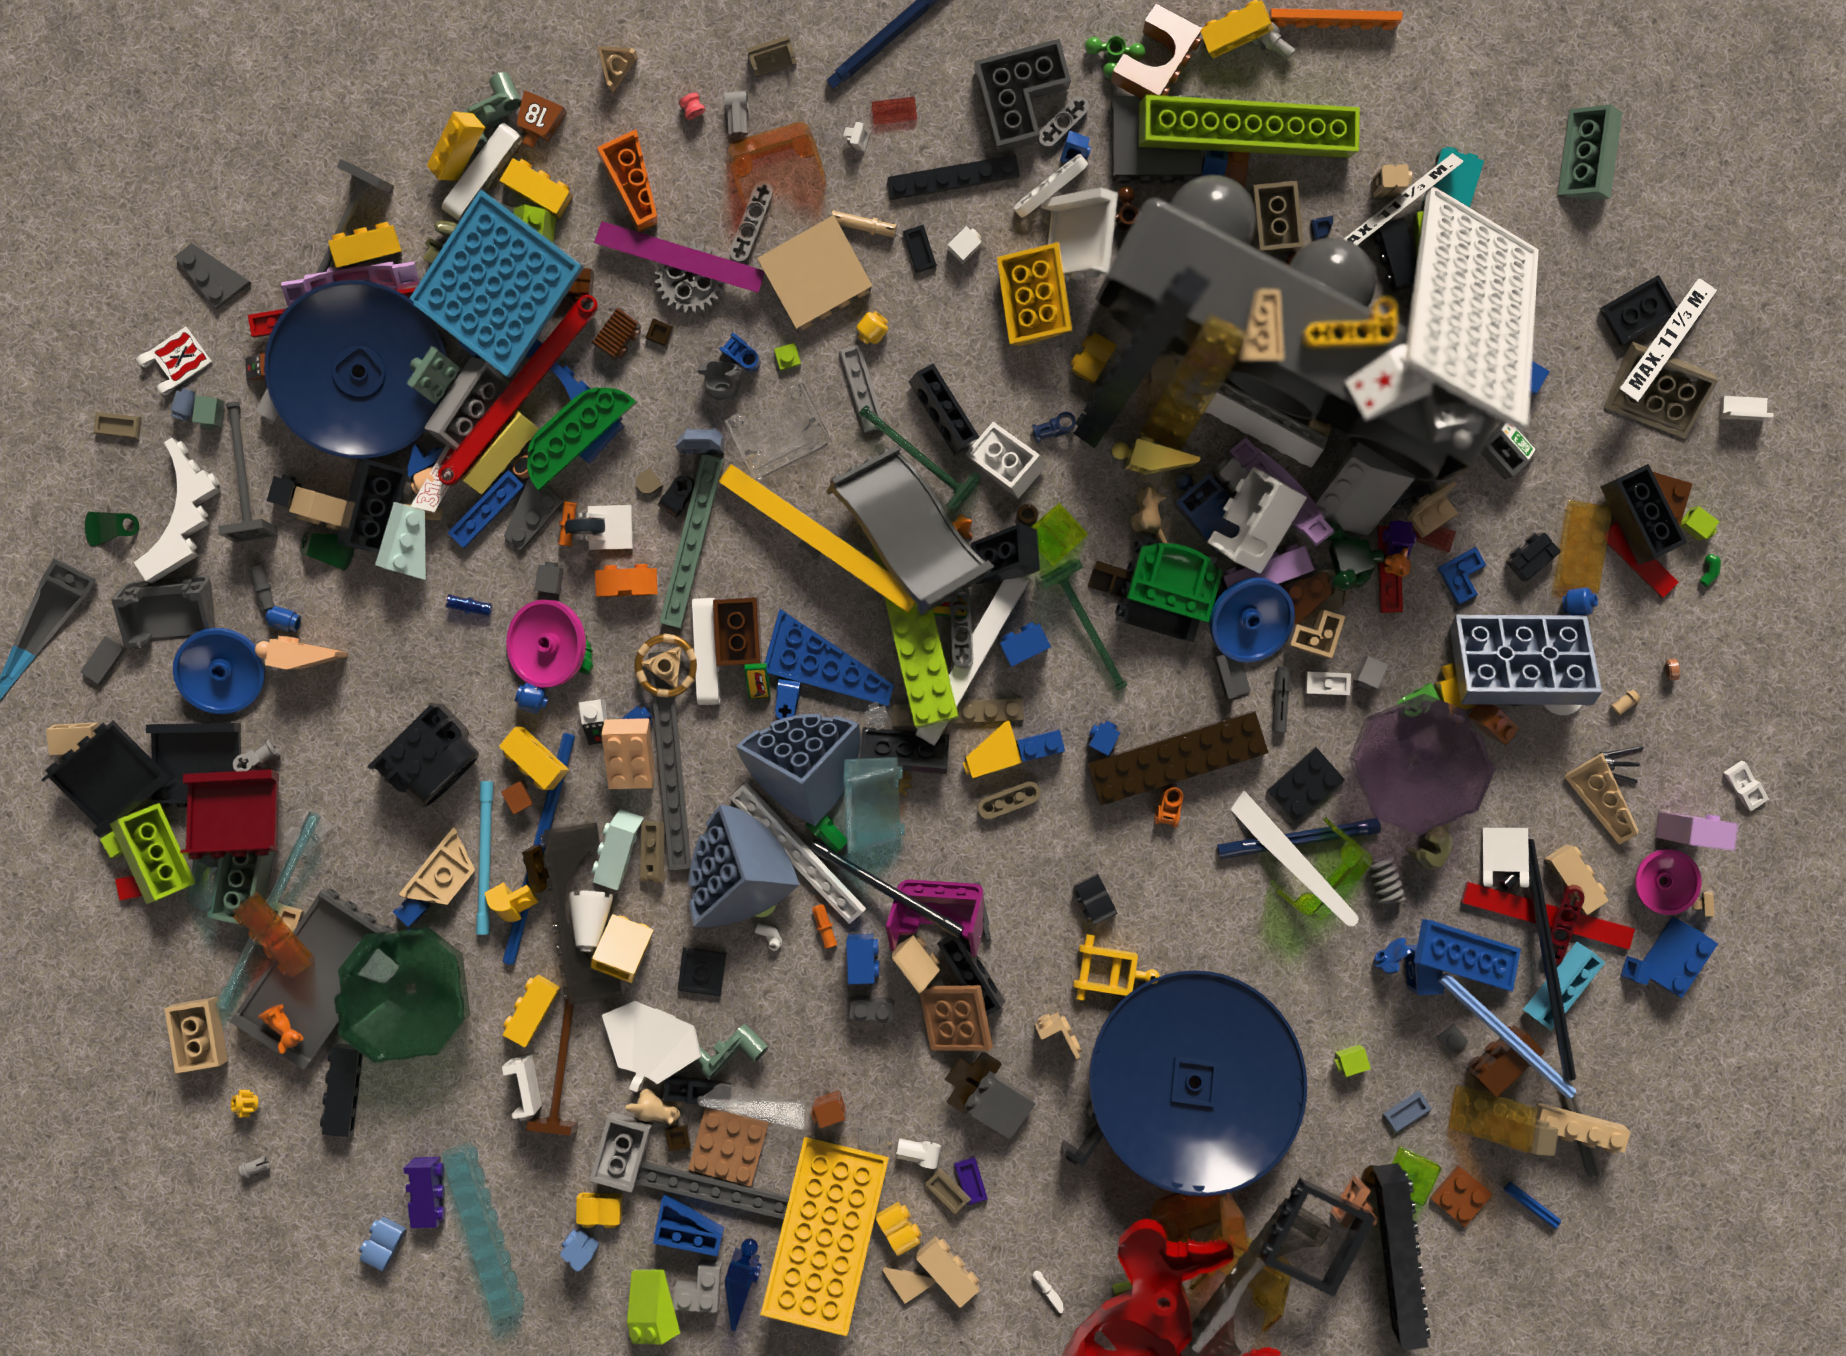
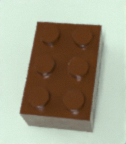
M759 598L713 600L716 666L762 663Z
M1514 1025L1507 1027L1539 1057L1545 1053L1528 1033ZM1499 1038L1496 1042L1489 1043L1485 1048V1052L1480 1057L1476 1056L1473 1058L1466 1070L1485 1090L1498 1097L1531 1065L1505 1041Z

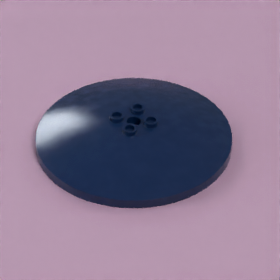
M344 280L316 287L297 298L287 307L274 325L269 336L264 359V372L268 393L276 411L285 424L298 437L328 454L350 459H370L395 453L409 446L426 432L424 427L445 397L447 389L436 404L429 401L407 384L414 373L410 369V363L415 358L423 360L431 347L437 349L446 357L447 355L441 336L434 323L414 305L410 298L399 291L375 282ZM360 365L365 368V375L363 377L357 378L353 375L352 371L355 366Z

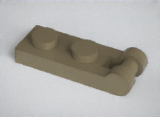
M642 821L640 879L642 882L654 880L656 883H663L665 881L666 873L663 870L665 822Z

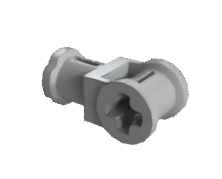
M269 739L258 750L252 749L246 754L238 755L233 761V768L235 771L261 770L267 766V761L275 756L279 757L281 754L275 744Z

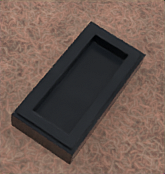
M924 224L904 230V238L916 274L936 268L937 265Z

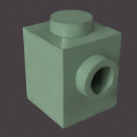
M195 396L192 422L200 424V428L213 430L214 426L222 427L225 401L218 398Z

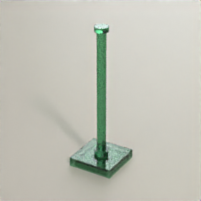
M865 405L858 414L860 417L868 419L954 490V496L946 504L947 510L954 515L981 483V476L976 471H973L964 483L961 482L959 484L870 411L868 405Z
M1072 558L1040 576L1036 581L1043 589L1055 583L1062 586L1111 675L1116 691L1128 684L1120 676L1068 581L1069 575L1084 568L1079 559Z

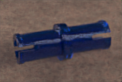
M451 594L448 595L446 600L448 601L446 608L465 611V614L475 613L487 617L491 615L492 603L476 601L472 597L467 599Z

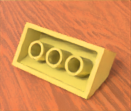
M516 410L461 479L482 495L485 490L491 487L492 482L497 476L505 471L511 460L519 455L521 449L534 437L539 428L519 410Z

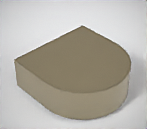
M651 468L642 472L636 480L638 489L645 494L654 493L663 486Z

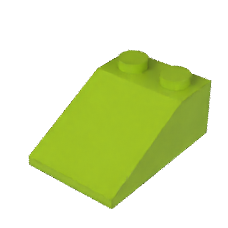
M664 1269L633 1270L631 1272L627 1325L632 1344L662 1345L680 1334Z

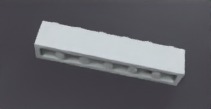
M1214 376L1211 377L1196 405L1205 413L1212 414L1222 422L1238 428L1241 432L1255 437L1261 443L1268 444L1280 453L1286 454L1296 459L1299 463L1311 468L1323 452L1328 437Z

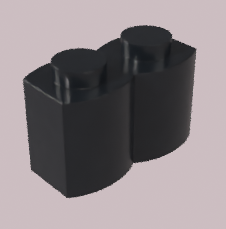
M1095 874L1074 885L1076 890L1073 891V894L1078 903L1083 902L1086 909L1082 912L1087 922L1092 921L1096 925L1118 914L1099 874Z

